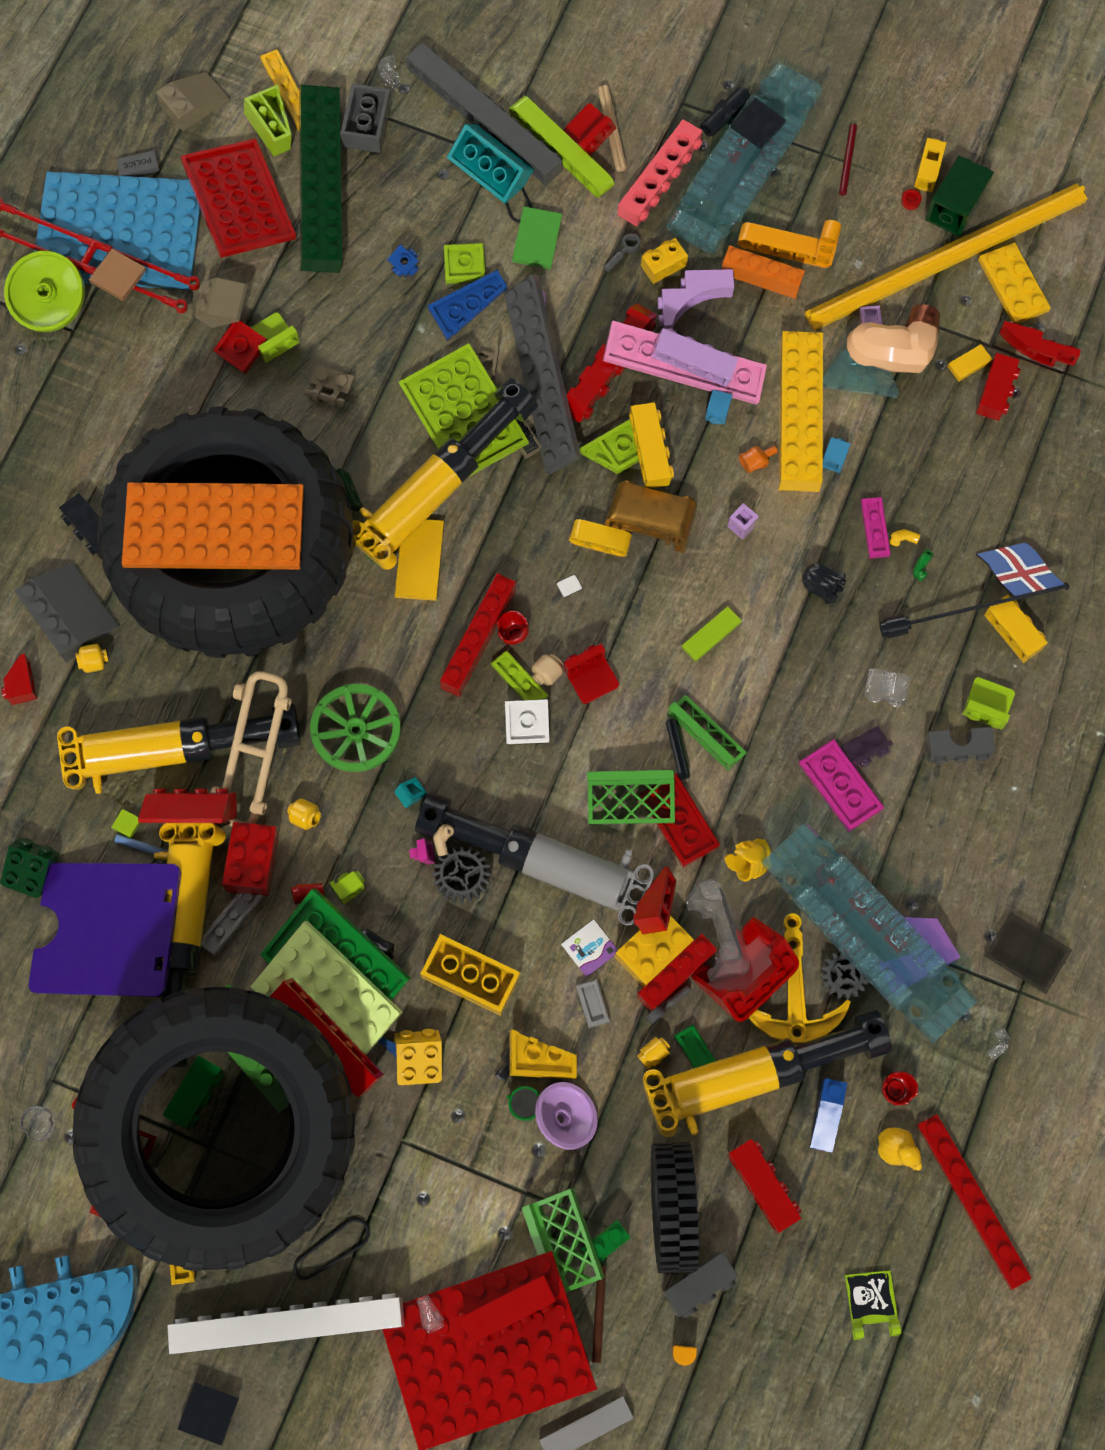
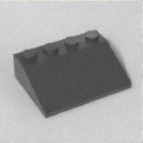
M73 563L35 577L14 590L66 663L76 657V653L79 652L81 646L95 644L119 628Z

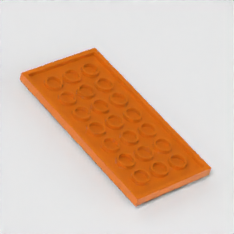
M128 483L122 566L123 568L300 570L304 485Z

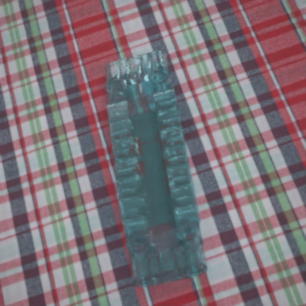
M775 64L768 76L761 81L756 94H751L736 118L757 98L785 118L786 124L762 150L734 131L730 125L689 185L679 207L666 224L667 229L674 235L705 252L715 254L723 240L730 235L733 225L741 220L800 132L804 121L809 116L810 110L823 92L820 84L783 64Z
M807 821L762 861L761 864L780 883L781 888L792 895V900L873 987L895 1009L901 1010L906 1020L913 1023L932 1044L978 1001L967 987L960 982L957 973L946 967L947 964L941 955L844 855L837 854L832 843L824 840ZM821 847L825 848L828 852V855H819L817 849ZM786 877H794L797 882L796 885H789L786 882ZM943 977L951 979L952 987H946L943 984ZM911 1007L919 1008L921 1012L920 1017L912 1015Z

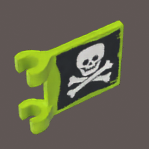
M891 1271L845 1275L853 1340L865 1338L862 1325L888 1322L890 1337L899 1336L901 1334V1326L897 1315Z

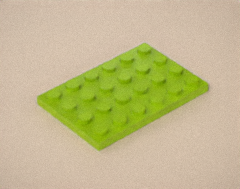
M469 343L399 381L401 389L437 449L449 438L458 441L498 401L494 394L497 388ZM516 419L475 458L478 468L470 476L529 444Z

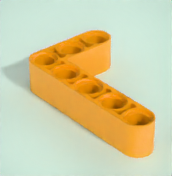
M835 220L825 221L820 239L747 222L741 226L737 245L743 249L827 268L832 265L842 225Z

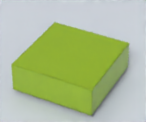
M122 809L111 828L132 838L140 823H138L137 816Z

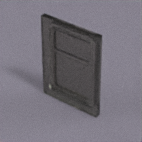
M1010 912L984 956L1046 995L1051 985L1055 982L1061 968L1066 963L1065 961L1072 949Z

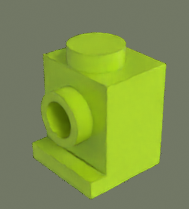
M352 871L350 874L346 872L338 878L336 884L334 881L329 883L343 904H346L365 890L363 885L365 879L359 871L355 873Z

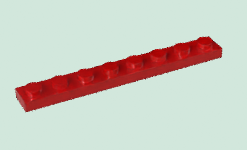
M938 1114L916 1125L1009 1289L1013 1290L1031 1280L1030 1274Z

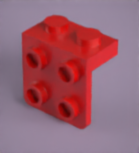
M589 103L564 128V132L591 156L617 128L607 115L604 116L593 104Z
M602 643L597 646L595 644L584 650L585 652L579 655L573 654L566 658L564 662V672L582 704H588L619 688V682L605 659V649Z

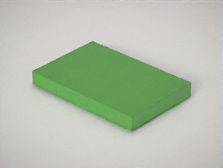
M523 207L512 262L551 270L562 214Z

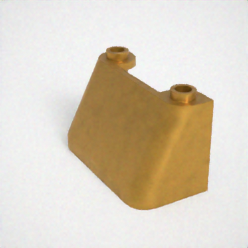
M623 481L617 485L606 517L605 526L665 540V545H669L671 542L675 545L674 551L685 553L697 510V503L689 496L680 497L638 486L631 481Z

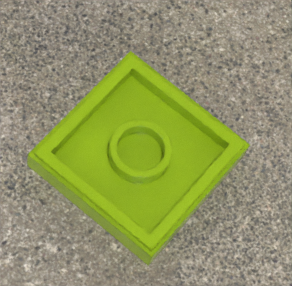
M483 243L444 245L446 284L470 283L485 276Z

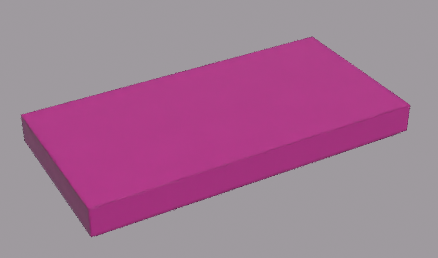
M834 739L799 761L798 764L848 832L884 809L882 803Z

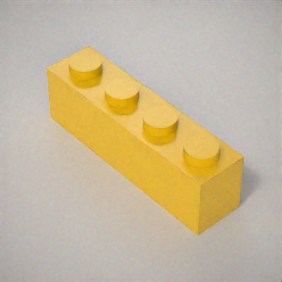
M655 402L631 406L629 417L644 487L650 489L669 486L671 478L674 477L672 465L669 466L668 464L670 455L668 447L664 446L665 431L664 428L660 427L659 423L661 422L660 410L656 409Z

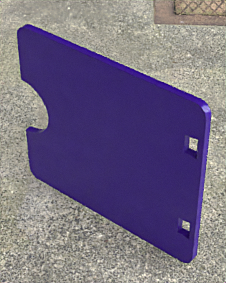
M53 863L49 866L40 906L48 907L55 912L59 927L56 936L48 945L33 951L28 984L30 991L37 994L161 997L167 987L182 873L180 867L175 864ZM167 890H173L171 903L166 902ZM158 958H164L162 971L157 970Z

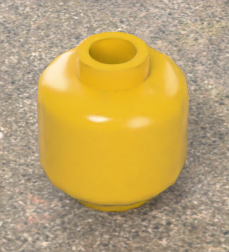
M99 644L81 646L79 652L76 653L78 667L83 669L85 673L101 671L105 667L104 662H108L106 649L101 650Z
M303 798L291 803L287 810L290 823L304 830L317 826L321 818L318 805Z

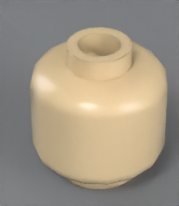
M553 654L542 655L532 666L534 674L532 677L539 685H552L563 674V663Z

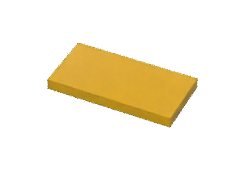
M425 520L400 545L395 598L437 601L444 521Z

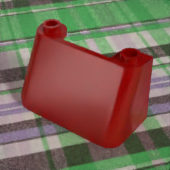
M752 917L741 931V936L745 943L714 971L711 967L705 965L691 975L693 981L737 1022H742L749 1018L799 967V960L786 938L755 917Z

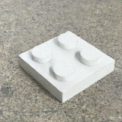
M548 700L505 701L507 744L549 742Z

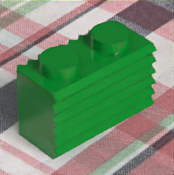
M618 1220L592 1240L600 1264L601 1261L608 1258V1255H612V1252H615L616 1249L618 1250L619 1246L622 1247L626 1241L630 1240L629 1234ZM586 1245L581 1248L582 1253L585 1255Z

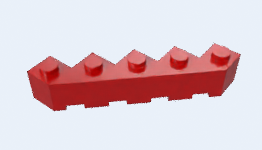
M637 303L626 312L627 316L622 322L623 324L652 332L656 327L657 322L655 320L658 315ZM605 344L596 353L593 364L591 366L588 365L580 375L579 382L575 388L572 387L567 393L572 419L579 423L592 416L594 412L592 407L595 401L601 397L604 398L610 390L608 385L611 379L618 375L620 376L625 370V367L603 361Z

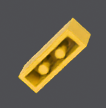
M1007 594L1002 599L1009 598L1010 596ZM1016 600L990 606L984 614L1023 663L1042 651L1048 643L1045 635L1035 628L1032 619L1020 610Z

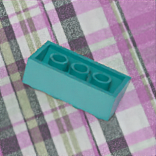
M477 124L464 125L446 157L503 203H507L526 185L534 171L531 166Z

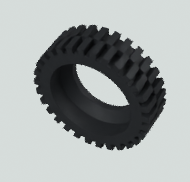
M690 1142L652 1143L650 1157L651 1206L658 1273L697 1272L699 1263L698 1200Z

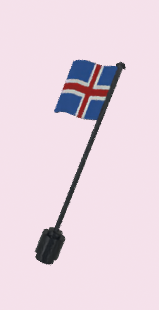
M1021 543L977 554V557L989 566L999 583L1013 597L911 621L904 614H899L879 621V627L882 637H888L889 639L908 634V630L912 629V624L1062 589L1067 591L1070 586L1066 582L1063 583L1049 570L1039 554L1030 545Z

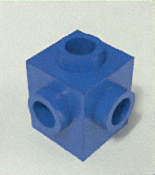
M401 244L387 259L393 266L391 270L399 277L402 275L405 278L408 275L412 277L419 269L417 266L419 264V260H417L418 255L411 248L406 250ZM403 261H408L406 265L401 264Z

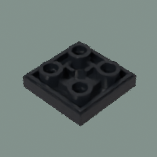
M755 98L731 123V128L762 150L786 124V119Z
M195 1382L177 1429L218 1445H223L240 1398Z

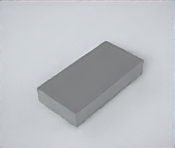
M597 979L576 985L588 1028L609 1023L610 1019Z

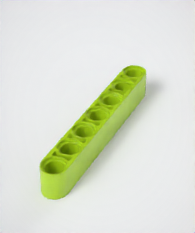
M523 96L509 107L512 117L524 129L530 130L537 140L543 141L550 151L557 153L562 159V165L595 197L600 198L614 186L612 177L527 96Z

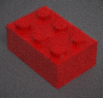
M233 822L222 882L226 892L269 896L279 838L276 826Z

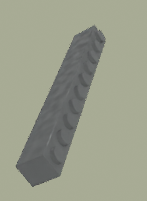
M421 43L406 56L407 69L468 121L480 126L534 169L532 175L545 186L562 171V159L557 153L550 151L543 141H539L533 136L530 130L524 129L514 117L506 114L500 105H496L487 94L480 92L473 82H468L460 71H455L445 59H441L436 55L431 47Z

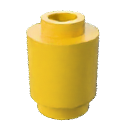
M655 1036L639 1050L640 1053L637 1057L649 1069L652 1066L658 1065L670 1054L668 1051L670 1046L662 1037L658 1039Z

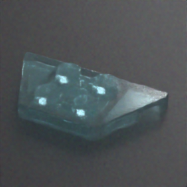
M848 350L842 351L823 378V388L896 398L899 392L891 372L874 366L858 364L850 357Z

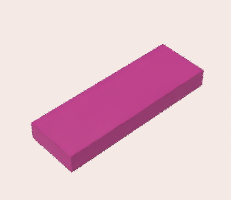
M882 497L863 498L860 503L869 559L890 557L891 553Z

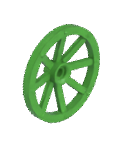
M363 684L344 685L329 692L317 704L310 723L311 739L317 753L332 767L346 772H363L381 765L394 752L401 732L399 714L390 698L380 690ZM353 693L372 696L360 718H356L351 697ZM341 696H345L350 716L348 721L327 708L330 703ZM379 700L388 709L391 716L365 724ZM322 714L330 717L345 727V729L318 733ZM393 723L389 743L367 732ZM356 728L360 729L358 733H354L353 730ZM347 736L333 756L324 749L320 740ZM364 738L384 748V750L373 759L367 761L362 739ZM355 741L360 763H348L339 760L351 743Z

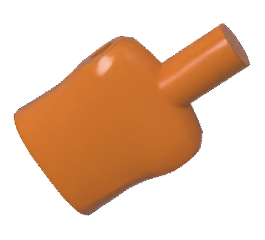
M754 446L748 451L739 454L738 458L745 471L751 473L757 469L767 467L769 465L768 457L778 453L776 446L766 450L759 446Z

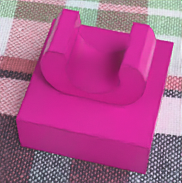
M427 839L416 840L417 848L409 850L410 858L419 860L427 865L436 863L433 842Z

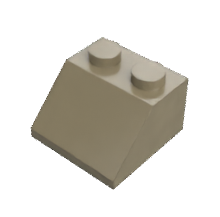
M221 278L203 281L194 317L211 328L239 322L248 285Z

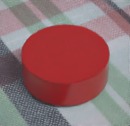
M914 189L906 190L901 198L902 206L907 210L917 209L922 200L921 194Z

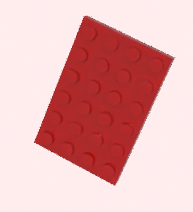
M256 138L181 156L182 165L220 258L296 239V233Z

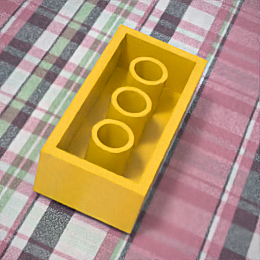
M441 934L420 973L422 979L499 1016L502 1015L520 978L519 971Z

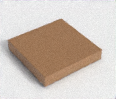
M111 249L89 278V281L124 302L146 272V268Z

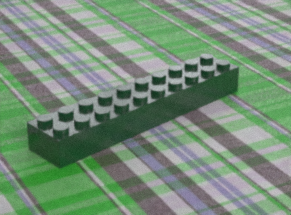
M300 85V271L340 273L341 271L340 87Z

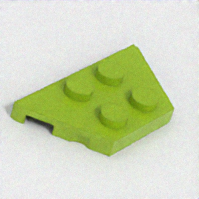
M630 419L579 449L583 456L616 474L639 462Z

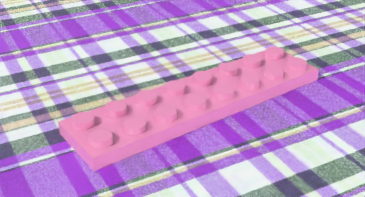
M616 321L611 322L603 361L712 392V390L733 394L732 398L755 405L759 403L767 365L733 355V357L738 358L731 381L724 387L652 358L651 354L658 333Z

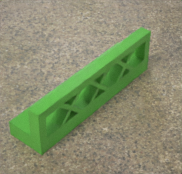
M686 695L677 703L674 701L668 707L667 714L671 718L677 719L678 724L728 771L746 755L747 752ZM684 702L691 707L692 715H688L680 707ZM694 719L705 720L707 722V729H703ZM710 733H718L722 736V744H719ZM725 748H734L739 754L734 758Z

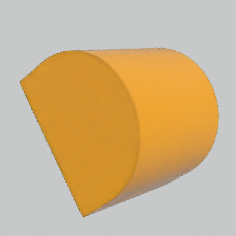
M672 1346V1358L677 1364L687 1366L696 1359V1347Z

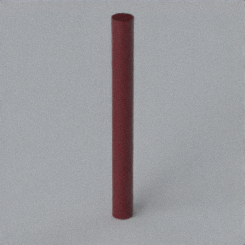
M855 124L849 126L839 195L841 196L847 194L857 125Z

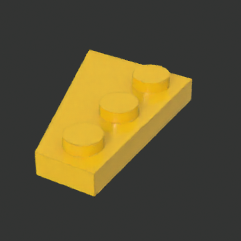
M510 1030V1076L577 1078V1055L553 1045L549 1046L539 1042L538 1039L519 1034L516 1030Z

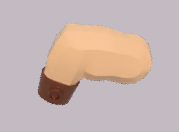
M920 304L912 308L906 326H886L873 322L862 323L853 329L847 337V349L850 357L863 366H874L889 372L921 373L930 363L937 347L940 312L933 306Z

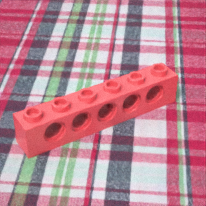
M685 120L680 122L618 204V216L636 227L641 221L644 222L647 219L649 210L652 206L656 207L661 194L668 191L673 178L676 179L680 175L682 166L684 164L687 165L692 158L694 150H698L703 143L701 139L702 130Z

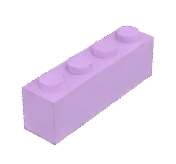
M664 328L658 334L651 354L652 358L724 387L731 381L738 358L733 357L729 352H721L712 345L701 344L692 337H684L672 329Z

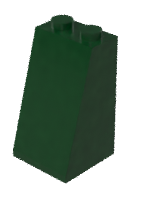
M959 155L935 193L925 221L961 237L990 184L994 171Z

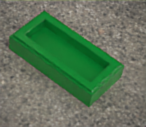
M694 1024L674 1035L693 1069L716 1061Z

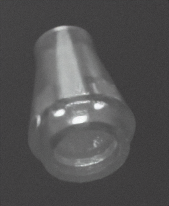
M424 1296L416 1301L419 1307L422 1328L426 1329L427 1333L441 1329L444 1326V1318L431 1301L430 1296Z

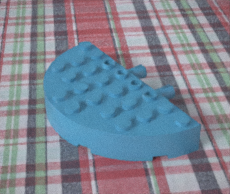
M70 1255L62 1256V1258L57 1257L55 1258L58 1275L56 1282L30 1288L25 1283L24 1265L9 1268L12 1289L10 1292L0 1294V1377L22 1383L59 1381L84 1372L104 1358L120 1340L133 1315V1308L138 1294V1266L129 1265L74 1277L71 1272Z

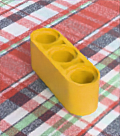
M581 519L574 521L569 541L575 545L620 557L627 555L632 535L627 531Z

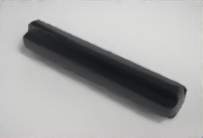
M675 718L666 721V727L677 774L680 780H687L690 778V772L678 721Z

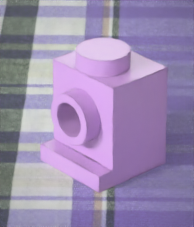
M743 503L729 517L727 527L743 540L754 529L755 522L759 516Z

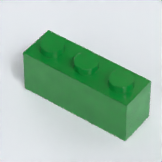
M198 1055L162 1115L187 1130H190L191 1127L194 1128L200 1120V1111L203 1107L206 1108L212 1100V1091L215 1087L218 1088L224 1079V1070Z

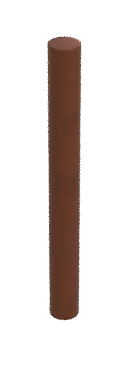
M601 1266L605 1278L596 1281L592 1362L601 1363L606 1282V1267Z

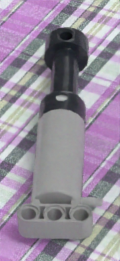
M432 791L427 795L417 818L415 832L433 838L440 826L448 824L454 829V834L451 837L500 855L499 865L618 911V918L622 924L628 926L634 924V920L626 922L622 918V913L626 909H631L636 913L639 901L631 900L630 892L633 889H639L644 895L652 884L654 872L646 864L639 865L635 871L629 869L628 866L633 851L627 849L619 865L516 824L511 827L510 831L450 808L452 800L448 797ZM436 810L437 817L431 821L429 815L432 811ZM643 868L650 871V878L645 881L638 878V872Z

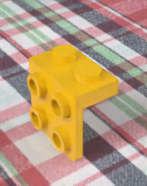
M424 1029L418 1032L403 1030L400 1033H394L397 1083L399 1085L441 1082L442 1041L439 1030Z

